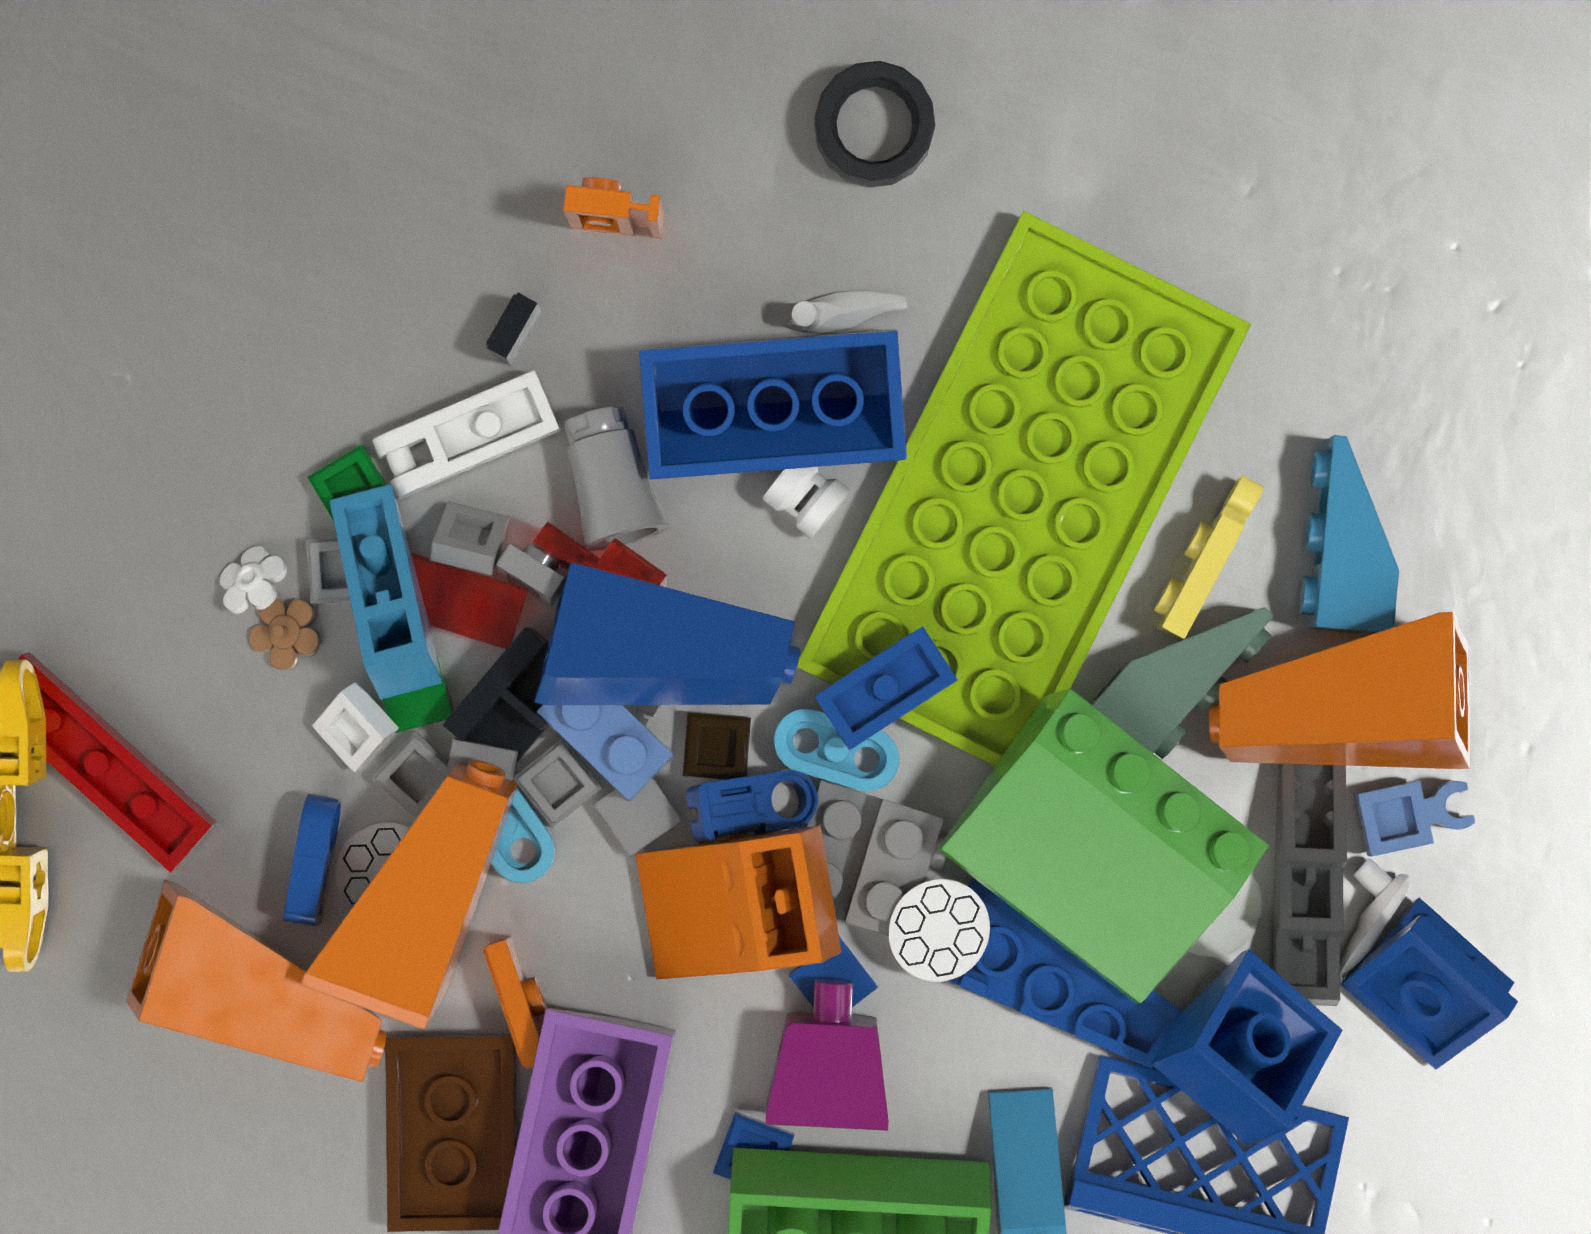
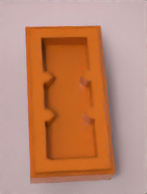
M510 936L489 943L485 946L483 953L521 1065L529 1069L534 1067L542 1030L538 1016L545 1014L547 1007L537 978L534 976L525 979Z

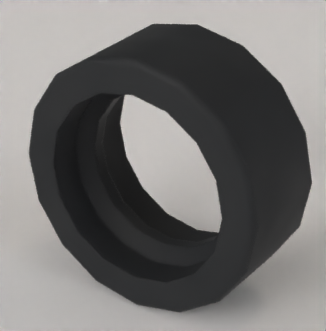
M883 61L856 63L836 74L822 91L814 118L817 147L828 167L846 181L869 188L893 185L913 174L928 155L936 126L933 102L922 82L905 68ZM878 87L892 91L905 102L911 113L912 131L908 143L900 153L887 160L871 162L857 158L845 148L838 136L837 119L840 108L851 95L862 89Z

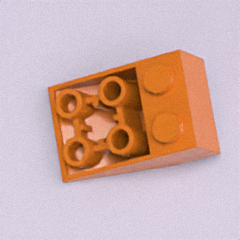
M821 825L635 854L656 980L758 972L822 963L842 952Z

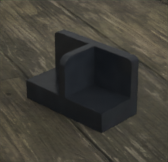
M525 627L442 725L461 742L470 740L517 749V765L550 726L537 713L543 704L534 702L549 641L535 629Z

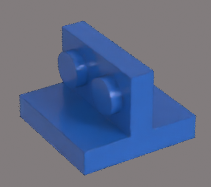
M1420 897L1404 909L1380 946L1360 961L1340 984L1435 1070L1505 1021L1518 1003L1508 993L1515 982Z

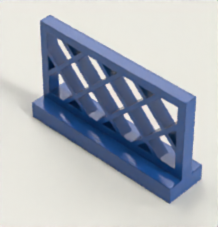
M1104 1056L1098 1057L1073 1173L1065 1193L1064 1209L1165 1234H1325L1349 1117L1301 1106L1288 1130L1266 1137L1243 1151L1233 1134L1210 1114L1208 1120L1181 1136L1161 1103L1182 1090L1159 1070ZM1110 1073L1134 1079L1149 1103L1119 1121L1105 1099ZM1148 1083L1171 1089L1156 1097ZM1153 1109L1172 1142L1147 1158L1142 1159L1123 1126ZM1102 1111L1111 1126L1096 1135ZM1304 1122L1331 1128L1325 1155L1305 1167L1285 1134ZM1215 1124L1235 1157L1205 1175L1185 1142ZM1115 1132L1135 1165L1114 1178L1088 1172L1094 1144ZM1277 1140L1295 1168L1296 1173L1267 1190L1249 1162L1248 1157ZM1175 1148L1178 1149L1197 1180L1177 1193L1161 1190L1147 1167ZM1238 1163L1259 1195L1239 1209L1223 1205L1209 1182ZM1322 1166L1320 1181L1317 1186L1310 1173ZM1139 1171L1148 1186L1124 1180ZM1300 1179L1315 1200L1310 1226L1286 1221L1272 1198ZM1201 1187L1209 1201L1187 1195ZM1264 1203L1272 1217L1249 1211Z

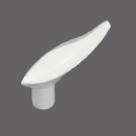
M847 291L818 297L810 302L801 301L793 307L792 319L787 327L813 333L836 332L856 327L876 315L907 309L906 297L885 292Z
M1371 858L1360 867L1353 877L1376 899L1360 915L1358 928L1341 957L1340 978L1342 979L1369 952L1402 903L1409 889V875L1399 874L1393 879Z

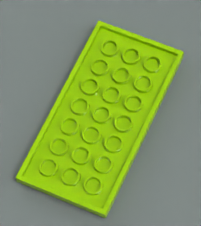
M1023 210L906 444L907 460H899L799 657L797 668L832 685L923 626L958 680L899 719L995 767L1043 697L1071 688L1252 324Z

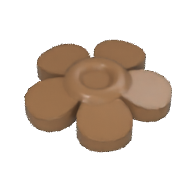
M276 598L269 607L259 609L260 618L269 626L258 625L252 628L249 633V642L251 647L257 652H268L271 650L269 658L274 668L281 670L292 669L297 664L298 652L303 655H313L317 652L321 643L320 633L315 629L303 628L310 625L315 618V610L310 603L301 599L294 600L287 608L281 599Z

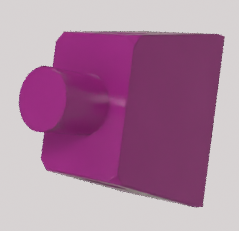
M837 978L815 979L813 1013H787L767 1099L765 1124L888 1131L889 1120L877 1018L851 1015L852 981Z

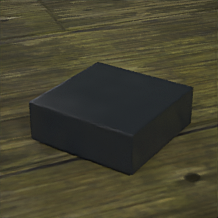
M519 292L517 295L514 294L486 342L487 349L493 356L509 365L513 363L542 312L539 304Z

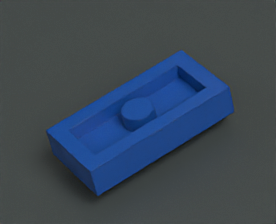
M922 626L814 697L848 750H851L958 679Z

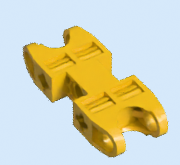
M7 659L0 673V948H3V959L5 967L9 972H29L33 968L41 949L48 912V847H17L16 785L29 786L47 778L46 716L40 687L31 663L28 660Z

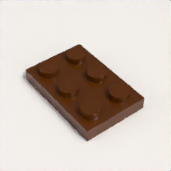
M511 1034L387 1036L385 1042L387 1232L499 1230L517 1147L516 1048Z

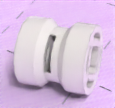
M817 467L784 469L762 499L776 511L786 510L796 518V527L812 539L848 497L851 490L838 479H826L818 472ZM815 486L819 487L802 509L799 506Z

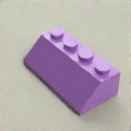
M546 1008L498 1234H633L676 1030L617 1017Z

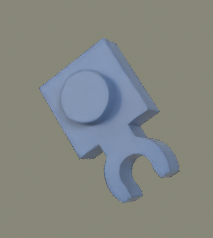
M1419 780L1355 793L1354 797L1367 856L1373 857L1433 844L1434 841L1430 827L1433 824L1438 823L1444 828L1454 830L1465 829L1475 823L1474 815L1452 817L1446 810L1447 798L1453 793L1467 791V783L1462 781L1444 782L1437 786L1429 797H1424Z

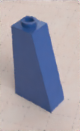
M571 562L560 592L534 702L543 705H770L780 684L791 685L796 672L800 648L790 645L795 621Z

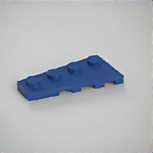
M972 877L966 886L971 888L980 897L987 909L990 921L989 940L979 961L965 974L948 981L1152 1069L1154 1066L1151 1063L1182 1011L1155 990L1141 1004H1136Z

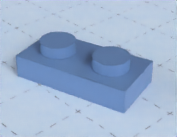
M543 705L537 711L628 801H631L675 756L624 705Z

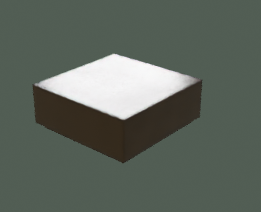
M688 713L682 776L724 780L747 777L751 718Z

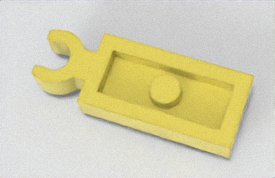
M1243 475L1240 478L1238 477L1212 525L1210 526L1203 521L1200 522L1183 554L1193 560L1182 581L1180 582L1171 577L1153 611L1162 615L1156 627L1158 631L1177 641L1186 638L1245 527V522L1257 504L1265 488L1264 486Z

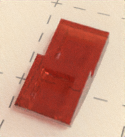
M548 521L533 540L535 547L552 556L560 563V567L566 570L569 569L572 562L666 587L668 584L667 574L616 538L613 539L600 558Z
M411 553L431 626L503 649H507L510 646L529 589L473 571L430 561V558Z

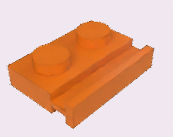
M584 177L582 179V187L566 185L563 212L571 229L634 236L635 227L650 228L652 238L662 239L665 213L660 196L650 195L649 204L634 203L631 192L620 191L621 182L598 177Z

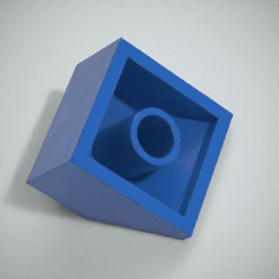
M1248 949L1241 952L1179 1015L1151 1064L1246 1145L1290 1128L1343 1030Z

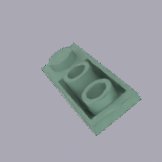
M1265 607L1130 660L1118 670L1090 704L1150 752L1163 759L1187 733V730L1180 723L1195 705L1206 711L1219 697V684L1228 682L1222 675L1238 657L1245 663H1248L1270 639L1272 635L1264 627L1274 615Z

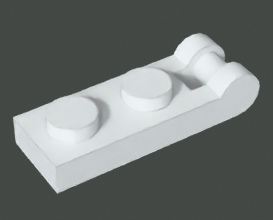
M533 370L373 439L372 442L379 459H387L394 479L389 483L392 484L396 499L399 500L557 433L561 429L536 371ZM426 440L434 461L417 467L410 447Z

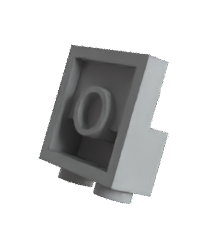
M821 780L817 791V809L812 819L807 823V827L821 825L836 919L889 936L890 919L901 898L912 888L925 882L929 867L940 871L943 867L946 856L937 849L949 834L941 831L944 818Z

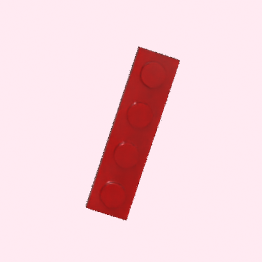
M30 652L22 654L18 659L28 660L31 663L40 687L46 716V761L170 873L177 870L218 822Z

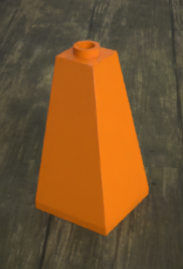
M1439 612L1219 684V704L1211 705L1209 709L1212 743H1219V748L1230 762L1470 769L1468 644L1454 613Z
M470 760L468 764L458 761L306 971L301 985L425 1030L448 991L519 783L505 778L506 772L494 764L481 760Z
M164 879L126 999L138 1021L359 1082L364 1081L368 1067H377L386 1042V1031L380 1030L382 1020L373 1011L302 986L301 984L308 968L178 883Z

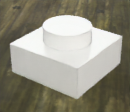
M357 681L342 690L312 725L317 733L354 773L368 764L399 729Z

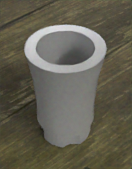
M612 406L599 408L566 420L564 426L570 443L566 450L574 476L580 508L583 549L586 551H596L619 547L652 537L667 530L670 525L654 494L641 458L635 432L632 429H628L624 408H614Z

